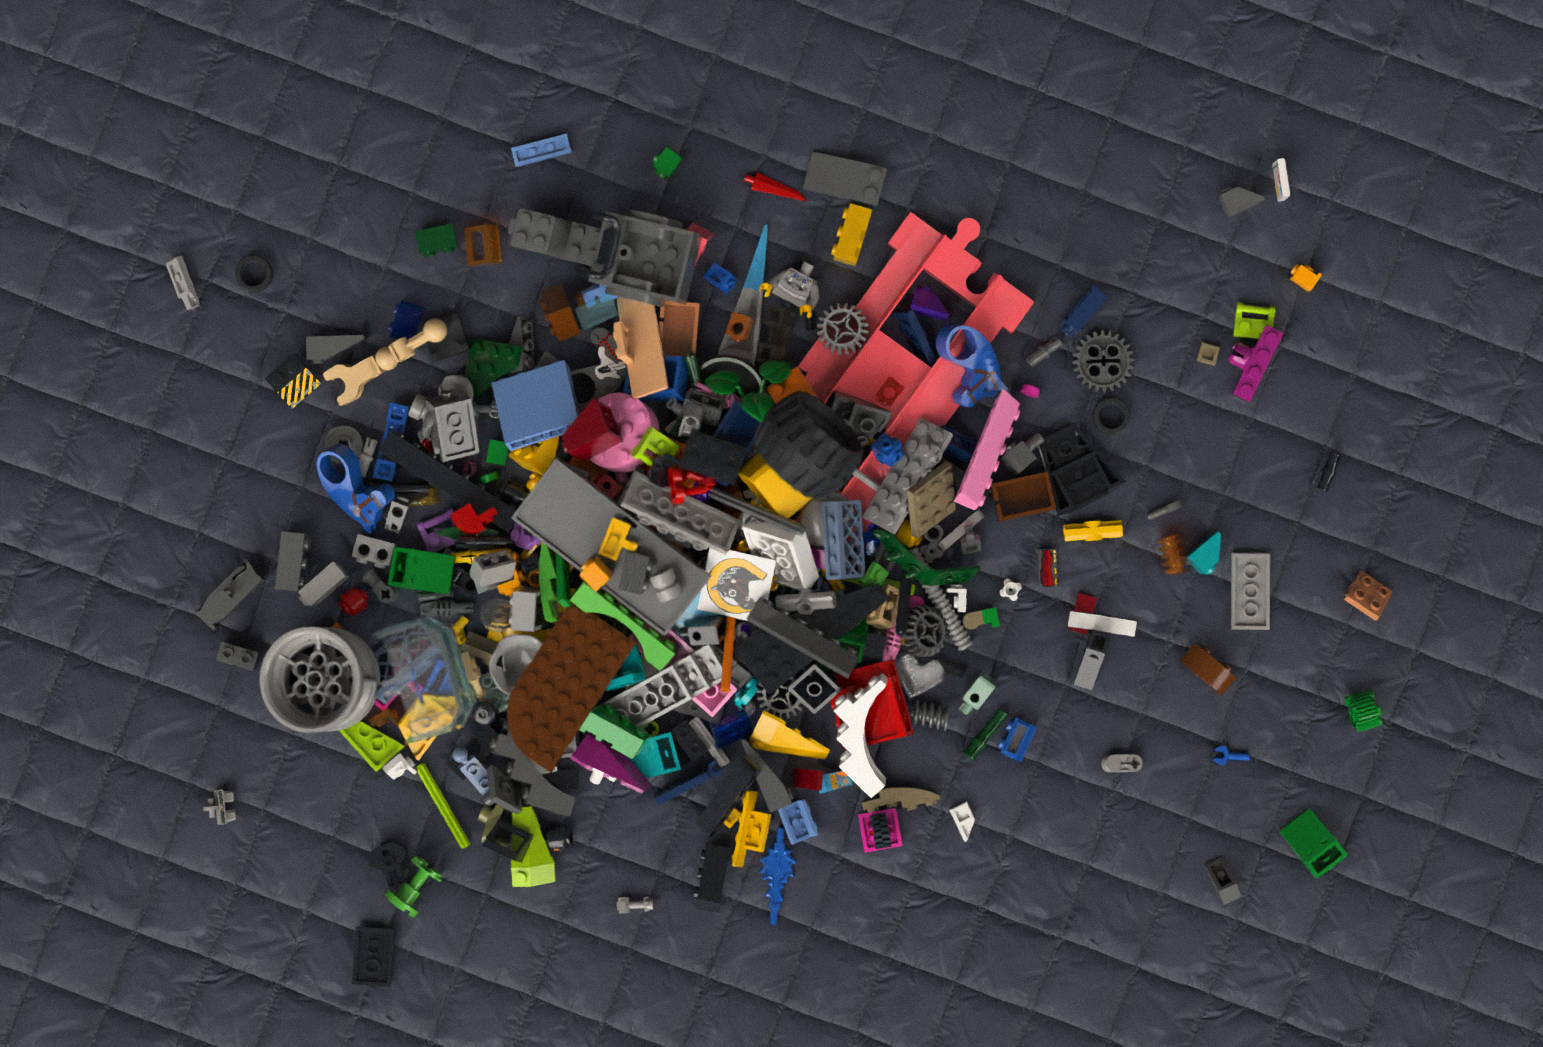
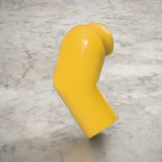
M463 615L451 628L453 640L457 644H463L466 641L463 628L469 620Z

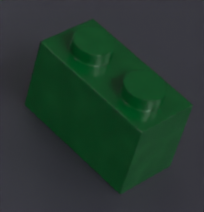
M453 223L415 231L419 254L421 256L424 255L425 258L436 256V252L443 251V254L455 252L454 249L458 248Z

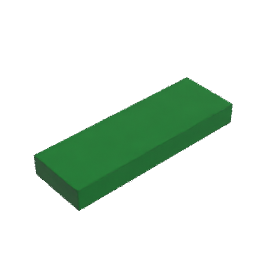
M555 552L557 601L564 608L571 607L569 562Z

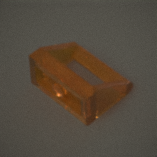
M486 224L464 228L467 267L502 263L498 225ZM482 231L484 260L474 261L472 232Z

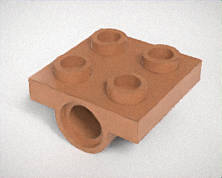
M1360 571L1347 589L1344 600L1377 621L1393 591L1365 572Z

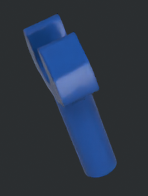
M1220 745L1214 748V751H1222L1224 754L1221 759H1213V761L1220 765H1225L1229 759L1249 761L1250 753L1229 752L1226 746Z

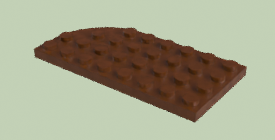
M571 602V607L565 609L510 694L507 709L508 725L512 738L520 751L547 771L552 772L587 716L593 710L636 645V642L593 613L584 612Z

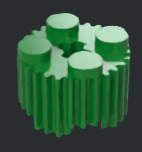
M1372 689L1363 690L1344 697L1346 707L1350 706L1348 710L1351 725L1353 728H1356L1357 732L1382 725L1380 717L1382 715L1379 704H1375L1373 701L1375 695Z

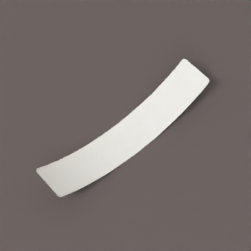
M1070 611L1068 627L1135 636L1137 624L1136 621Z

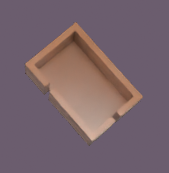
M664 301L663 308H660V319L664 320V322L659 321L663 356H682L684 358L686 354L696 353L700 303L687 302L686 305Z

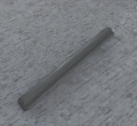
M714 487L708 493L709 497L797 535H804L806 527L802 524Z

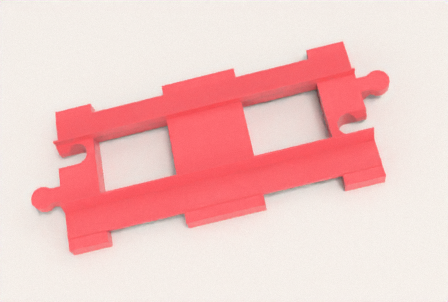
M910 212L888 242V245L895 249L896 252L855 308L854 312L859 309L862 311L860 316L865 315L866 319L863 322H867L869 325L863 328L869 331L867 335L862 334L867 339L866 342L860 340L859 342L862 344V347L859 348L855 345L856 352L849 348V354L846 355L845 350L842 349L841 355H838L837 348L833 353L830 352L831 346L827 349L824 348V344L827 341L823 343L819 341L824 336L822 335L798 366L800 370L806 373L805 378L824 404L834 394V391H838L891 411L892 414L883 430L891 438H897L902 443V448L920 418L938 427L946 425L959 407L953 401L952 394L960 386L965 372L963 367L951 363L941 356L931 368L879 330L922 270L975 307L964 325L979 331L989 343L992 342L1001 328L1012 334L1034 304L1032 299L997 273H994L989 279L985 292L974 294L967 289L966 279L976 273L982 264L977 258L964 250L968 243L974 241L980 233V226L976 220L972 218L963 219L957 227L956 235L950 240L947 235L939 233ZM846 314L838 315L832 321L839 322L843 320L844 316L846 317ZM852 317L849 327L858 333V322ZM846 324L838 327L840 333L848 331L845 327ZM828 325V337L834 341L836 330ZM962 330L958 331L949 344L953 357L958 356L962 351L964 352L965 344L967 345ZM844 337L842 341L839 342V344L848 343L852 341L854 337ZM755 444L752 445L741 467L758 453ZM872 450L858 470L881 485L891 467L885 463L881 464L874 456ZM855 476L851 478L842 492L839 490L835 491L846 497L849 501L861 500L862 516L877 491ZM803 505V506L799 509V511H801V513H802V511H803L805 505ZM801 513L796 520H793L794 522L800 523ZM862 517L864 537L874 523ZM855 525L853 526V529H852V531H853L854 534H855V532H856V527H855ZM850 536L847 537V539H848L849 542H850V541L852 540L851 537H850Z

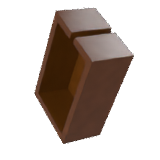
M1048 472L998 482L990 486L993 501H998V504L995 505L998 522L1056 509Z

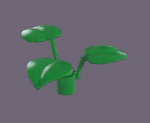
M778 360L764 362L759 369L760 375L764 377L758 394L751 392L744 396L740 385H738L740 377L731 371L716 372L705 380V384L713 392L721 395L730 394L735 388L738 389L743 409L762 422L774 405L773 398L766 393H762L766 380L773 384L783 382L791 374L792 365Z

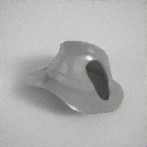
M520 634L507 636L499 642L490 659L489 671L493 681L501 691L509 695L511 694L513 688L542 646V641L530 635ZM501 655L504 670L502 667L496 666V661Z

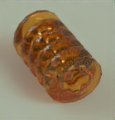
M1179 534L1167 536L1157 541V544H1163L1158 550L1165 552L1160 558L1167 559L1162 565L1169 567L1164 571L1165 574L1174 575L1189 571V569H1183L1187 562L1181 561L1185 554H1179L1183 550V547L1177 546V544L1182 542L1181 539H1175Z

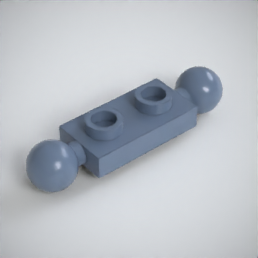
M456 748L453 751V758L456 762L462 763L458 768L482 796L487 792L489 793L487 770L473 754L468 758V752L465 748Z

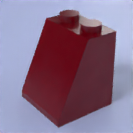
M597 399L591 400L562 435L564 441L562 446L565 452L583 462L623 442L611 408Z

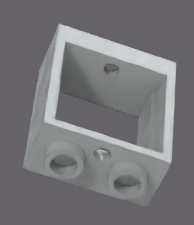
M333 561L298 591L301 595L299 599L305 606L316 607L350 576L338 562Z

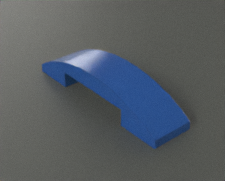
M390 402L382 444L390 432L395 434L398 431L404 435L409 413L408 406ZM379 453L373 477L392 481L397 463L384 454Z

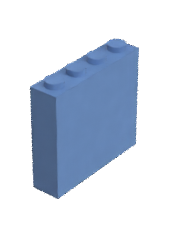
M565 360L554 361L552 364L544 367L538 366L531 371L519 372L515 376L500 378L492 383L504 441L510 451L563 435L580 415L570 368Z

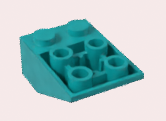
M671 732L650 737L640 754L633 759L629 758L646 779L681 770Z

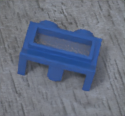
M1016 717L1014 721L1010 719L1006 730L1009 732L1006 738H1001L998 748H1001L999 752L1022 762L1037 727Z

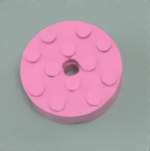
M612 393L599 398L600 402L611 408L619 431L621 430L623 442L590 458V460L614 473H627L640 468L645 462L632 457L631 451L639 444L649 426L660 431L655 413L647 404L637 398H632V395ZM648 448L644 451L650 457L654 453Z

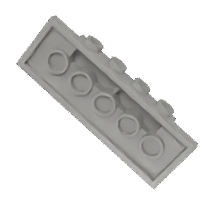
M920 418L902 448L904 455L900 461L891 467L862 517L895 535L907 513H909L907 490L933 471L936 464L940 462L942 454L952 439L953 434Z
M635 471L620 506L637 513L636 517L640 519L639 521L643 525L648 526L652 524L663 534L669 532L675 535V539L680 542L688 541L692 543L693 548L697 550H706L709 547L724 555L728 553L741 520L688 495H685L682 504H673L670 495L671 488L665 485L664 488H660L648 481L649 477Z

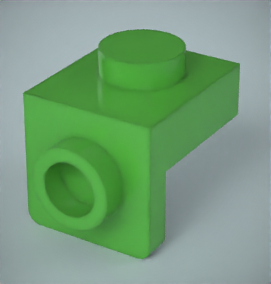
M872 562L864 577H858L855 580L860 583L859 587L861 589L876 583L882 586L889 572L878 563Z

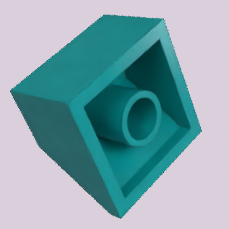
M1219 531L1211 534L1185 557L1200 575L1210 574L1217 568L1215 564L1219 562L1221 533Z

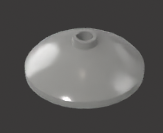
M837 492L818 500L811 498L801 513L800 524L806 527L805 533L808 542L816 547L824 548L822 502L849 501ZM853 506L850 510L852 514H854ZM848 515L845 519V522L847 524H849L850 518L848 517Z

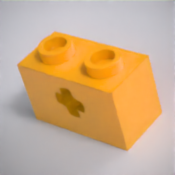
M596 556L594 559L590 557L583 564L580 576L596 592L610 579L613 571Z

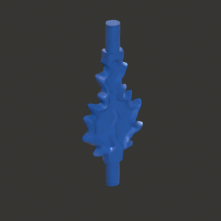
M777 828L774 847L767 848L768 854L759 859L763 863L759 873H764L761 880L769 879L767 883L769 889L765 897H770L768 902L769 909H771L770 924L777 925L778 910H780L781 901L784 900L781 891L782 888H785L783 883L788 884V876L795 877L792 865L797 863V860L790 855L792 850L785 846V828Z

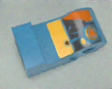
M844 771L824 774L822 791H818L821 794L853 785V781Z

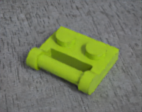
M1237 302L1233 336L1259 339L1265 324L1273 328L1276 306L1261 307L1244 305L1243 302ZM1242 312L1268 315L1267 320L1242 318Z
M649 426L639 444L632 449L631 456L651 466L653 458L644 453L646 448L658 456L667 453L674 457L680 446Z

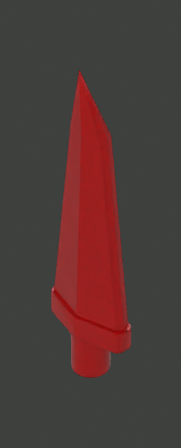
M759 172L756 173L755 177L748 174L745 176L744 182L753 184L751 190L806 201L799 191L766 177Z

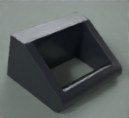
M499 819L485 838L482 846L513 861L522 863L534 835ZM501 828L524 838L516 852L496 843Z

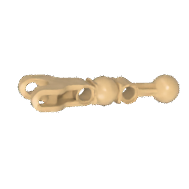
M438 318L429 319L424 324L423 331L407 340L406 337H403L389 346L382 347L376 352V355H372L354 366L337 364L324 372L323 376L326 381L341 378L345 383L344 393L337 398L339 406L347 405L359 399L367 382L385 371L394 369L398 362H403L415 354L414 349L428 341L434 343L442 341L447 334L446 324Z

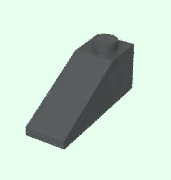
M307 336L306 359L312 361V364H323V361H328L366 341V336Z

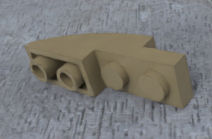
M892 787L881 789L879 791V798L861 803L863 810H867L868 813L878 811L879 806L886 805L887 808L897 806L899 801H901L902 808H907V811L917 809L918 804L925 803L926 806L937 804L936 800L940 799V796L920 788Z

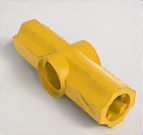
M1121 520L1106 522L1087 521L1082 524L1063 525L1065 541L1102 540V538L1123 536Z

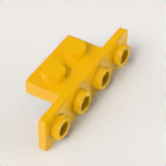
M747 790L743 797L744 806L739 817L740 826L735 837V851L731 857L732 866L734 867L744 866L747 849L764 852L771 814L754 811L758 795L756 791Z

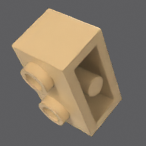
M889 584L881 587L889 595L890 599L868 615L866 623L880 630L894 627L897 617L899 589Z

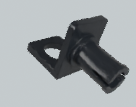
M667 453L656 456L652 460L651 469L643 471L642 474L649 477L648 481L664 488L669 467L680 464L681 460Z

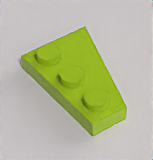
M362 721L349 728L339 730L376 772L405 747V745Z

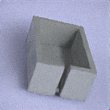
M528 585L513 591L510 597L512 613L509 615L511 630L534 632L550 624V622L545 620L543 607H536V603L542 604L540 587L536 588Z

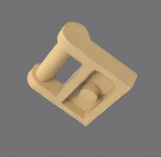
M469 652L461 653L466 678L472 684L476 697L483 699L487 692L480 684L479 678L482 677L480 667L477 666L475 657L471 658Z

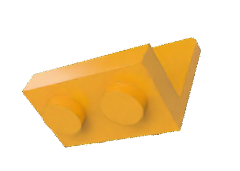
M508 549L516 561L513 574L515 579L497 585L499 593L511 597L513 591L528 586L527 575L524 574L521 568L520 554Z

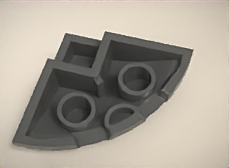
M834 391L830 403V408L854 431L862 446L869 443L870 438L877 432L880 433L892 414L891 411L838 391Z

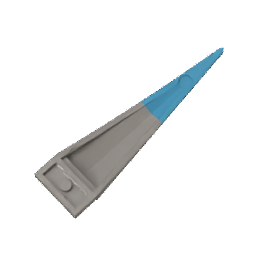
M767 224L764 225L750 270L734 310L735 313L754 319L748 341L742 340L739 343L730 340L731 336L725 333L718 355L741 357L756 366L759 353L763 290L759 292V288L764 283L768 237ZM743 324L736 326V333L742 332Z

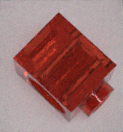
M889 376L875 396L878 397L876 401L884 407L887 405L891 407L905 387ZM886 388L894 390L892 398L884 396L883 392Z

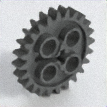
M1101 330L1100 336H1098L1094 331L1093 338L1086 335L1087 342L1081 339L1082 347H1075L1079 353H1073L1072 355L1077 358V360L1072 361V364L1077 365L1073 372L1079 371L1080 374L1076 378H1083L1082 385L1086 382L1089 383L1088 389L1095 386V392L1102 388L1103 393H1105L1108 387L1112 392L1114 389L1113 385L1120 388V381L1122 383L1127 382L1124 376H1131L1128 370H1133L1134 367L1129 365V363L1134 362L1135 359L1129 358V356L1133 354V351L1127 352L1130 344L1124 346L1125 338L1119 341L1118 333L1111 337V331L1105 335L1104 331ZM1109 347L1117 349L1116 356L1112 357L1108 354L1107 350ZM1089 348H1096L1098 356L1091 357L1088 354ZM1104 357V360H1120L1119 363L1109 362L1102 366V363H1086L1087 360L1097 361ZM1092 366L1097 367L1099 370L1098 376H1091L1089 368ZM1109 366L1117 367L1118 374L1116 376L1109 374Z

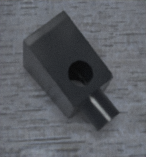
M719 614L694 618L688 627H680V638H689L692 646L720 644L725 636V616Z

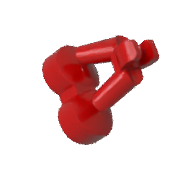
M670 467L668 469L667 479L669 488H671L670 495L673 504H682L685 495L704 494L712 490L715 485V479L705 478L704 475L689 470L682 476L679 467ZM690 478L697 481L698 486L684 488L683 482Z

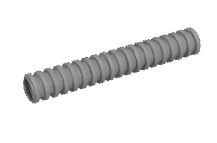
M919 547L909 550L925 563V558H922V553L918 551ZM922 584V588L926 590L925 593L929 595L928 599L931 598L932 600L931 604L934 603V608L941 611V617L945 618L946 630L949 629V635L953 636L952 640L956 641L955 645H958V650L962 651L971 646L973 640L970 641V635L967 636V630L963 629L964 625L960 624L961 620H958V615L954 613L955 609L952 610V604L949 605V599L945 598L946 594H943V589H940V585L927 586Z

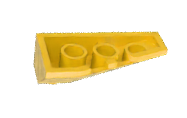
M763 711L748 742L758 750L763 749L770 752L826 759L830 751L812 738L805 739L802 737L801 731L796 728L794 730L785 726L786 722L766 711Z

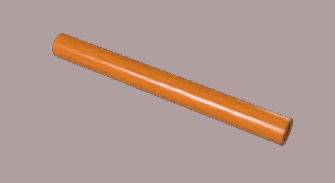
M726 616L720 688L722 692H729L731 685L736 618Z

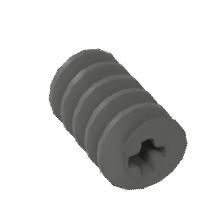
M915 700L909 717L910 720L914 718V724L921 720L922 726L928 721L930 728L936 723L938 730L944 725V731H946L950 713L948 707H945L942 711L941 705L934 709V704L931 703L927 708L925 701L919 706V701Z

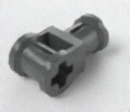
M374 568L365 574L362 581L364 583L367 582L373 588L372 591L378 595L381 602L388 603L398 599L399 589L388 585V581L386 579L383 580L377 575ZM388 590H390L389 595H390L391 597H387V594H388L387 591H388Z

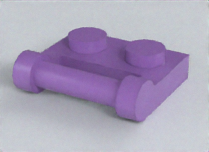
M452 508L427 521L416 523L428 552L435 553L455 544L456 540L433 532L427 534L426 531L427 528L449 519L452 523L451 525H455L450 517L454 513Z

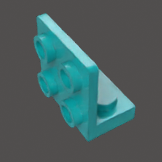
M637 644L605 691L617 690L646 680Z

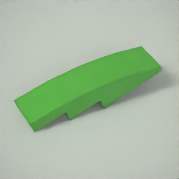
M542 542L539 560L541 603L545 620L553 623L559 620L554 606V602L557 601L555 552Z

